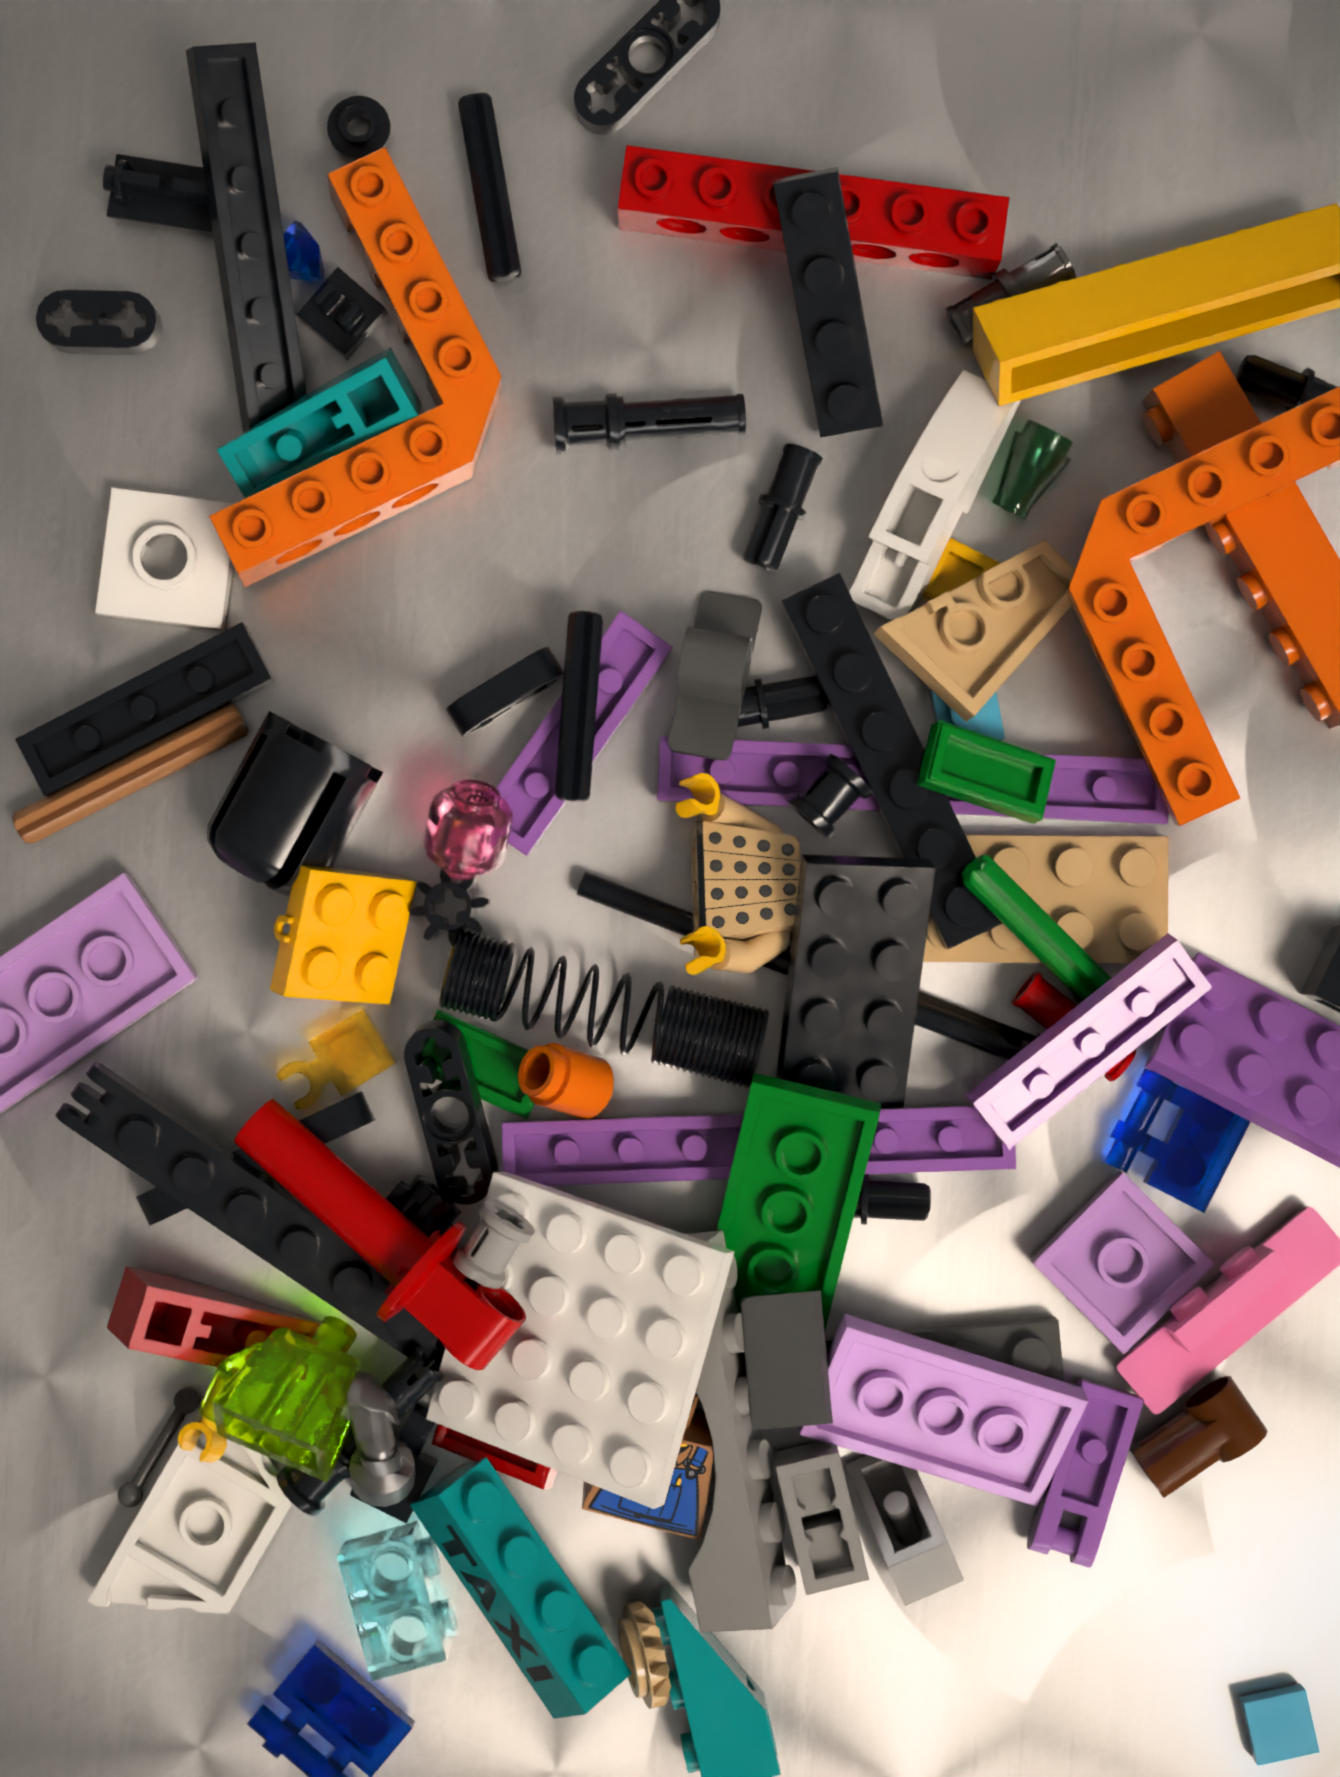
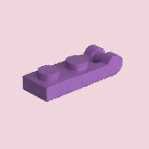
M1079 1377L1076 1386L1084 1388L1088 1404L1041 1499L1038 1512L1033 1518L1027 1539V1549L1048 1555L1050 1550L1070 1556V1563L1091 1568L1098 1553L1144 1399L1136 1394ZM1063 1510L1083 1516L1081 1524L1076 1531L1059 1526Z

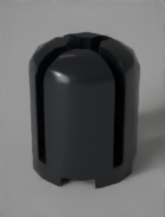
M269 711L207 825V841L216 856L230 868L258 883H265L267 887L282 895L290 896L291 887L299 875L301 865L333 867L384 772Z

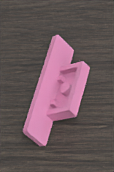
M1304 1207L1256 1248L1252 1249L1251 1246H1246L1231 1256L1220 1268L1223 1275L1204 1291L1201 1287H1197L1178 1300L1170 1309L1173 1316L1116 1363V1370L1133 1391L1144 1399L1143 1403L1153 1414H1160L1340 1265V1238L1313 1207Z

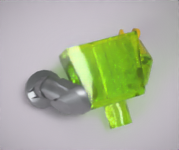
M333 1316L323 1318L312 1338L285 1327L275 1329L264 1342H256L221 1361L198 1408V1412L202 1415L200 1421L185 1425L178 1435L180 1448L192 1451L197 1444L199 1436L202 1433L205 1434L206 1446L200 1453V1462L212 1463L219 1460L225 1452L228 1439L328 1483L350 1425H352L357 1448L350 1460V1481L354 1493L363 1502L372 1506L382 1507L399 1503L408 1496L415 1481V1461L412 1452L404 1442L396 1439L394 1436L392 1424L399 1425L396 1412L397 1407L394 1400L372 1374L361 1371L360 1362L354 1356L347 1354L356 1340L357 1334L347 1322Z

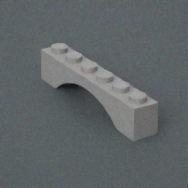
M723 1230L686 1234L726 1248ZM734 1255L696 1389L713 1441L716 1472L713 1512L703 1544L689 1568L700 1632L773 1629L793 1606L796 1597L795 1573L790 1565H786L781 1541L785 1530L784 1514L781 1505L778 1502H774L770 1483L773 1469L772 1450L769 1442L766 1439H762L761 1430H755L751 1425L742 1314L738 1313L734 1292L737 1282V1264Z

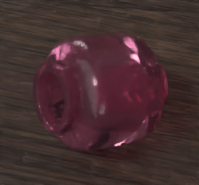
M471 779L456 781L451 787L444 788L432 799L423 843L427 856L437 866L441 867L447 875L456 879H474L478 875L494 871L502 865L505 859L513 821V812L508 802L501 797L499 790L483 781Z

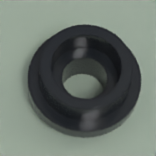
M351 96L340 101L333 108L328 118L327 132L334 149L343 157L356 161L388 145L391 136V123L386 110L376 100L366 96ZM358 117L367 119L370 122V126L363 135L355 136L347 131L351 120Z

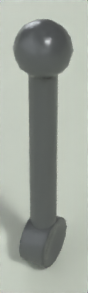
M185 1387L176 1393L173 1413L131 1482L124 1483L119 1488L118 1499L123 1506L135 1507L142 1501V1487L186 1414L194 1412L200 1405L201 1396L196 1389Z

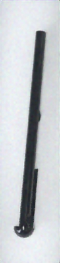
M584 873L576 895L683 936L693 932V913L590 873ZM788 945L785 952L764 964L763 967L788 976L791 946ZM919 991L915 1025L1005 1060H1010L1041 1035L1037 1032L1034 1036Z

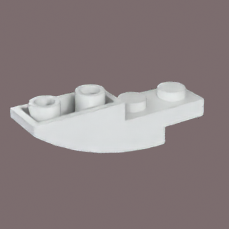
M964 370L962 371L916 443L868 536L873 540L872 545L849 591L854 603L891 620L902 617L917 609L962 512L968 513L1021 400L998 406L985 379Z

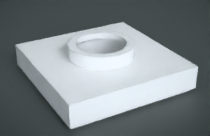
M111 487L95 613L105 617L225 631L233 564L209 516L235 503ZM158 534L177 536L183 541L187 549L185 568L179 575L171 579L159 580L153 578L143 567V556L148 547L146 543L150 538Z

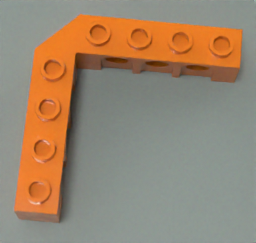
M386 147L328 173L330 197L347 232L354 230L366 253L370 277L375 287L382 285L393 306L398 320L399 334L404 343L411 342L425 370L427 389L436 407L210 515L212 524L244 588L471 479L500 397L501 374Z
M1340 386L1101 499L1067 590V595L1175 825L1182 826L1241 798L1131 562L1161 549L1165 543L1204 524L1210 526L1220 521L1228 513L1266 495L1269 498L1307 475L1325 467L1330 469L1339 465Z

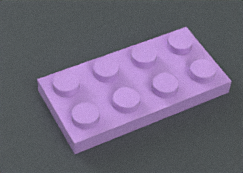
M122 873L0 956V1114L200 978L129 873Z
M844 1314L827 1352L833 1423L798 1426L799 1435L1038 1507L1088 1404V1399L1082 1387Z

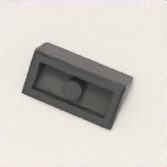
M821 1291L763 1295L741 1299L752 1428L760 1430L832 1424Z

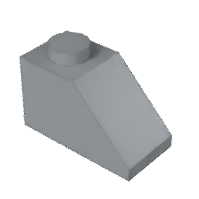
M868 1455L845 1464L888 1570L905 1606L964 1581L917 1470Z

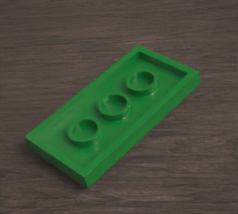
M758 1073L753 1074L717 1226V1231L723 1230L726 1249L735 1251L737 1282L734 1292L738 1313H741V1299L744 1297L821 1291L825 1333L880 1116L881 1103Z

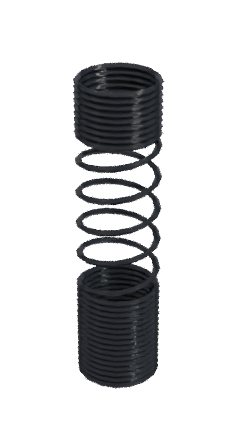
M464 929L458 931L439 999L441 1008L446 1006L447 1010L452 1008L453 1011L465 1012L466 1015L471 1013L472 1016L477 1014L478 1018L483 1016L485 1020L489 1018L491 1021L497 1022L507 1011L527 965L522 1005V1023L525 1030H530L537 1023L560 971L554 1030L556 1037L561 1039L569 1031L593 977L587 1025V1042L591 1048L600 1041L625 985L619 1044L620 1053L622 1056H625L633 1048L658 991L651 1056L652 1064L657 1062L658 1065L664 1064L665 1067L669 1065L671 1069L676 1067L677 1070H680L682 1068L683 1072L688 1070L690 1074L695 1072L696 1075L701 1074L702 1077L707 1075L708 1078L713 1077L714 1080L719 1078L721 1082L726 1080L727 1084L732 1082L733 1085L738 1083L740 1087L742 1085L745 1088L750 1087L769 1017L767 1009L762 1011L761 1007L756 1009L755 1006H752L750 1008L748 1004L744 1006L742 1002L740 1004H737L736 1001L731 1003L730 999L725 1001L724 998L719 999L717 996L713 998L711 994L708 996L705 993L700 995L699 991L694 993L693 990L688 991L687 988L682 990L680 986L675 988L672 985L669 988L663 1010L664 985L662 981H658L650 991L626 1046L632 977L627 972L620 979L602 1023L593 1039L599 985V967L597 964H594L584 979L571 1013L561 1031V1014L567 970V959L563 955L556 962L539 1005L528 1024L529 998L535 956L534 949L530 947L526 950L511 988L500 1009L513 962L514 943L502 942L501 939L496 941L495 937L490 939L489 936L477 935L476 932L471 934L470 931L465 932Z

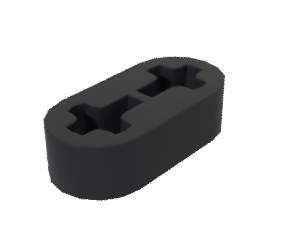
M55 291L43 299L38 306L36 314L37 328L43 338L57 350L70 354H141L155 346L160 339L162 331L161 317L155 307L141 294L130 291ZM71 307L72 311L79 318L93 320V325H74L71 327L70 336L64 337L63 332L53 325L54 319L64 318L65 308ZM135 308L136 313L143 320H146L145 326L135 328L134 337L127 338L120 327L106 325V320L127 319L128 309Z
M542 648L458 698L446 708V712L460 735L466 737L484 728L564 677V671L550 648Z

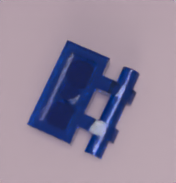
M1144 1068L1136 1084L1141 1090L1125 1122L1118 1119L1110 1137L1116 1140L1104 1162L1127 1173L1138 1151L1153 1158L1154 1161L1143 1182L1205 1213L1250 1121L1174 1083L1170 1079ZM1165 1100L1180 1109L1164 1141H1161L1147 1133Z
M317 1638L273 1693L277 1699L290 1709L289 1713L281 1719L265 1704H262L246 1724L265 1740L262 1747L271 1755L278 1758L282 1754L308 1777H349L343 1770L350 1762H353L369 1777H372L411 1731L415 1721ZM306 1724L334 1746L333 1750L326 1756L299 1734Z

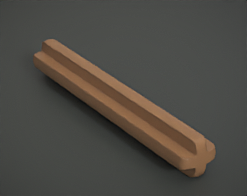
M226 705L15 812L12 816L15 829L25 843H36L245 737L249 732L246 721L236 706Z

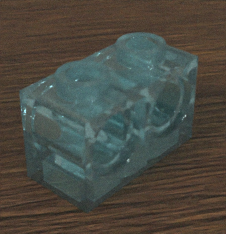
M415 1521L345 1541L337 1554L371 1681L446 1661L452 1645L451 1638L458 1637L459 1632L451 1600L449 1598L440 1600L433 1576L441 1574V1563L436 1544L431 1536L423 1538L419 1522ZM384 1554L398 1555L406 1561L409 1567V1575L401 1580H389L379 1572L376 1559ZM401 1617H414L424 1625L427 1636L417 1642H407L396 1634L393 1622Z

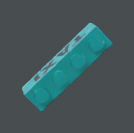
M487 1457L456 1468L410 1504L553 1719L588 1713L632 1674Z

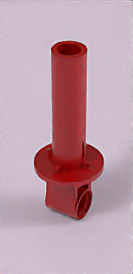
M275 1099L269 1100L259 1108L238 1132L234 1139V1143L391 1283L385 1290V1296L388 1294L389 1296L376 1314L383 1322L388 1321L405 1308L442 1342L453 1357L474 1370H484L525 1322L526 1314L511 1294L502 1287L500 1289H492L466 1277L452 1263V1255L468 1230V1227L461 1221L454 1224L443 1235L440 1234L441 1230H437L428 1237Z

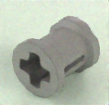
M485 1201L479 1211L482 1220L466 1246L456 1248L452 1255V1263L466 1277L485 1287L500 1289L506 1280L505 1267L520 1243H528L535 1230L528 1220L513 1209L495 1201Z

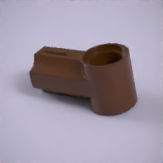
M1231 1376L1220 1377L1199 1389L1183 1405L1185 1411L1129 1449L1163 1498L1217 1461L1225 1463L1241 1457L1256 1447L1266 1437L1268 1433L1266 1426Z

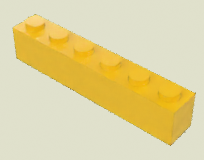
M1335 203L1311 211L1300 212L1287 218L1248 229H1241L1221 237L1189 246L1178 247L1172 251L1130 263L1119 264L1113 268L1068 281H1060L1047 287L1009 298H1001L991 303L974 307L973 354L998 406L1339 308L1340 208Z

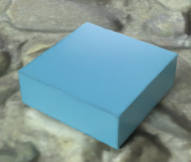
M1301 1683L1239 1697L1252 1759L1257 1766L1320 1753L1307 1692Z

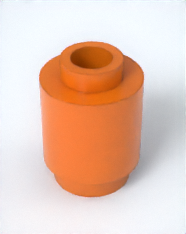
M548 1043L544 1046L539 1045L530 1049L523 1057L518 1071L519 1086L534 1104L582 1119L593 1118L602 1112L613 1093V1072L605 1059L558 1043Z

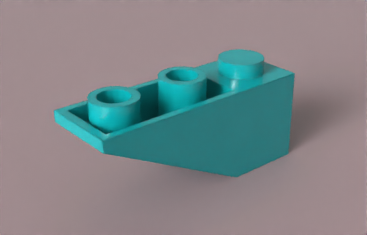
M671 1584L662 1585V1606L651 1608V1611L654 1614L656 1626L660 1628L663 1646L671 1645L676 1669L670 1670L668 1673L671 1684L669 1693L673 1709H686L691 1732L680 1734L688 1773L700 1771L701 1777H773L781 1775L777 1747L764 1692L712 1632H700L697 1614Z

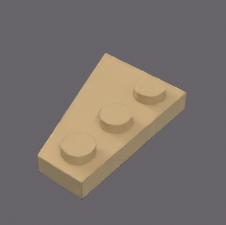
M1044 540L983 572L980 576L954 590L947 591L928 601L925 605L882 625L872 634L966 722L978 713L1072 606L1067 590L1075 568Z

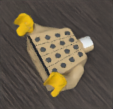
M699 773L679 781L681 787H686L693 793L694 799L680 801L676 803L675 808L676 813L682 818H690L700 814L704 820L696 821L690 841L693 932L682 937L680 944L692 945L694 947V957L697 958L686 963L685 969L691 975L699 974L708 968L745 974L752 973L785 952L790 941H792L801 866L800 842L797 837L784 834L782 828L720 793L718 783L712 776Z

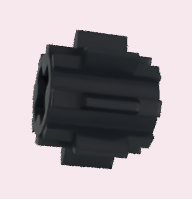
M419 1174L409 1185L401 1180L386 1197L392 1205L428 1237L437 1230H441L440 1234L443 1235L453 1226L452 1223L461 1213V1210L454 1202L447 1199L438 1187Z

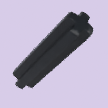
M487 93L469 94L459 99L458 107L486 271L491 282L511 281L520 277L521 266L492 98Z
M574 611L568 616L555 795L557 799L562 801L584 802L590 797L603 629L601 614L590 611Z

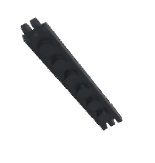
M94 1062L86 1075L106 1091L102 1095L89 1085L79 1082L71 1092V1096L90 1112L86 1115L76 1107L63 1103L55 1114L60 1122L406 1357H409L411 1351L419 1346L432 1355L422 1367H427L432 1360L438 1361L441 1364L445 1351L444 1345L405 1308L386 1322H383L376 1316L378 1310L389 1296V1294L385 1296V1290L391 1283L290 1192L99 1062Z

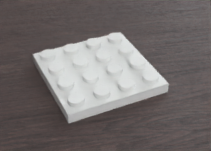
M506 1171L493 1172L486 1201H495L513 1209L528 1220L535 1230L528 1243H520L504 1269L506 1280L501 1286L521 1305L526 1314V1320L484 1370H474L467 1367L453 1357L445 1348L439 1369L445 1377L442 1381L435 1384L426 1419L652 1509L663 1506L735 1251Z

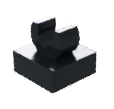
M337 267L296 315L303 324L348 361L388 315V312L381 303Z

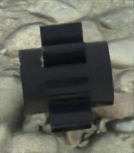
M442 867L440 871L441 883L431 887L427 883L418 881L416 886L419 891L426 895L423 906L414 907L409 912L410 915L417 917L426 916L427 920L431 923L425 930L423 938L430 941L438 935L440 930L448 931L449 941L453 947L458 931L469 927L473 931L483 933L485 929L481 923L475 920L477 909L486 908L491 905V900L483 897L474 898L470 892L477 881L475 875L470 874L466 876L462 883L458 885L453 883L449 868ZM452 890L454 897L466 900L467 903L466 910L456 914V923L453 925H449L447 917L436 915L435 905L445 902V891Z

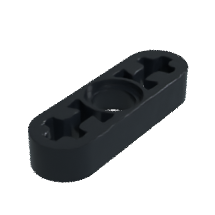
M659 0L579 80L574 92L576 115L581 125L588 131L599 135L612 134L624 127L714 37L720 24V0ZM684 2L692 8L700 2L704 5V22L699 24L691 19L677 31V42L683 45L678 49L668 33L681 19L680 4ZM663 23L666 31L657 25ZM640 43H655L663 49L666 60L659 70L653 73H642L631 65L629 61L630 53ZM619 67L624 79L631 86L639 90L632 93L628 84L625 83L614 96L616 111L610 114L602 108L595 114L592 113L590 93L596 90L602 96L608 94L618 84V76L613 69Z
M431 1020L419 1026L410 1037L405 1046L404 1060L438 1188L450 1201L457 1204L470 1205L481 1201L488 1194L493 1172H498L497 1159L465 1037L452 1023L444 1020ZM429 1038H434L438 1047H449L451 1051L442 1062L445 1081L432 1089L429 1088L428 1084H434L439 1076L436 1060L434 1057H423L421 1051L428 1044ZM458 1076L460 1081L450 1079ZM444 1097L459 1099L468 1110V1122L458 1128H450L443 1125L435 1115V1102ZM470 1137H474L475 1141H469L464 1149L466 1162L469 1168H480L481 1170L474 1185H468L464 1176L454 1177L453 1175L461 1159L458 1144ZM444 1144L452 1146H450L449 1148H445Z

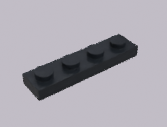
M834 167L774 179V191L820 438L883 426V418L839 169Z
M241 622L15 740L43 795L49 796L226 705H230L275 680L248 627Z

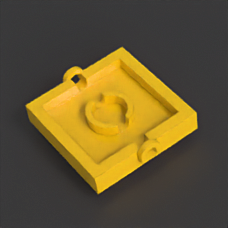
M301 865L299 875L291 887L286 915L278 916L274 924V935L280 943L270 990L283 997L390 1005L409 920V910H411L417 882L401 875ZM285 923L290 924L288 934L283 933V925Z

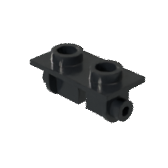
M116 154L115 166L108 164L105 166L103 189L110 191L106 214L108 218L213 234L203 167Z

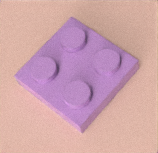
M1118 1171L1029 1260L1123 1354L1214 1264L1121 1171Z

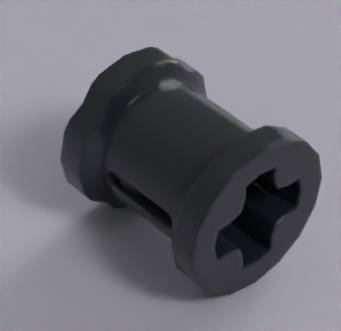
M832 753L824 760L826 768L801 796L793 794L787 801L806 822L828 840L836 833L833 825L858 798L867 799L873 792L858 774Z

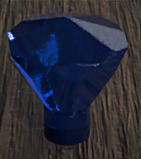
M294 221L284 233L290 278L309 282L323 280L325 272L320 246L304 224Z

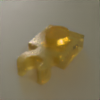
M366 1008L308 1042L317 1059L312 1062L306 1060L290 1062L284 1065L277 1072L276 1076L279 1081L288 1079L295 1073L303 1074L308 1078L310 1082L309 1092L306 1096L299 1098L293 1103L297 1110H301L316 1104L324 1094L325 1085L331 1081L340 1096H343L398 1063Z

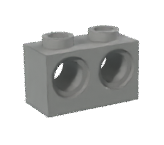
M818 1441L773 1452L775 1468L806 1595L870 1580L838 1447Z

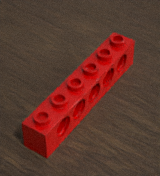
M626 145L617 208L619 229L786 252L773 185L774 179L814 172V170ZM839 174L854 260L856 262L988 280L993 279L992 276L996 273L1002 259L1010 197Z

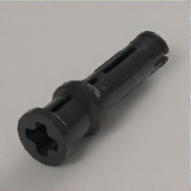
M616 393L606 394L603 401L565 403L563 397H552L556 454H565L568 447L607 445L610 451L620 450V447H626V440L746 434V411L743 394L639 402H623V396H616Z
M419 1346L415 1347L411 1351V1355L381 1384L394 1400L398 1419L437 1382L442 1381L445 1377L439 1371L441 1364L438 1361L429 1367L419 1378L415 1376V1373L432 1357L428 1351ZM345 1420L338 1428L329 1427L322 1429L314 1438V1448L295 1467H284L277 1475L278 1485L284 1495L292 1504L307 1515H319L325 1509V1498L345 1478H350V1460L357 1448L351 1421Z

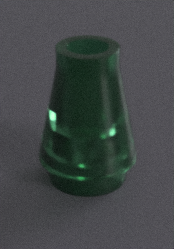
M1028 419L1021 433L1018 431L1014 432L1000 485L992 503L1026 520L1031 508L1071 461L1067 454L1073 442L1061 434Z

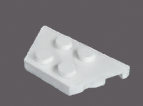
M215 1382L211 1386L191 1422L200 1421L219 1383ZM231 1397L221 1416L222 1420L219 1425L227 1438V1447L224 1454L219 1460L212 1463L199 1461L200 1453L206 1446V1436L204 1433L199 1436L197 1444L192 1451L182 1450L179 1444L177 1445L87 1602L99 1607H108L110 1603L147 1605L148 1610L173 1611L176 1608L183 1607L192 1608L197 1613L229 1614L292 1505L278 1485L277 1475L280 1471Z

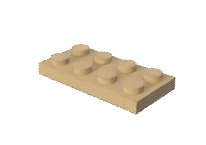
M965 835L975 857L980 855L990 856L1096 963H1131L1168 933L1169 836ZM929 915L923 962L1042 963L1004 924L996 926L950 949H945Z

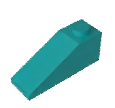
M390 347L333 378L218 447L217 452L244 498H247L418 416L422 403Z

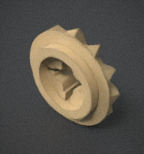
M641 1601L626 1604L623 1609V1619L618 1620V1637L622 1659L632 1672L628 1677L629 1684L635 1697H642L649 1709L664 1706L670 1694L671 1684L668 1676L670 1670L666 1661L665 1647L660 1636V1628L656 1626L653 1612Z

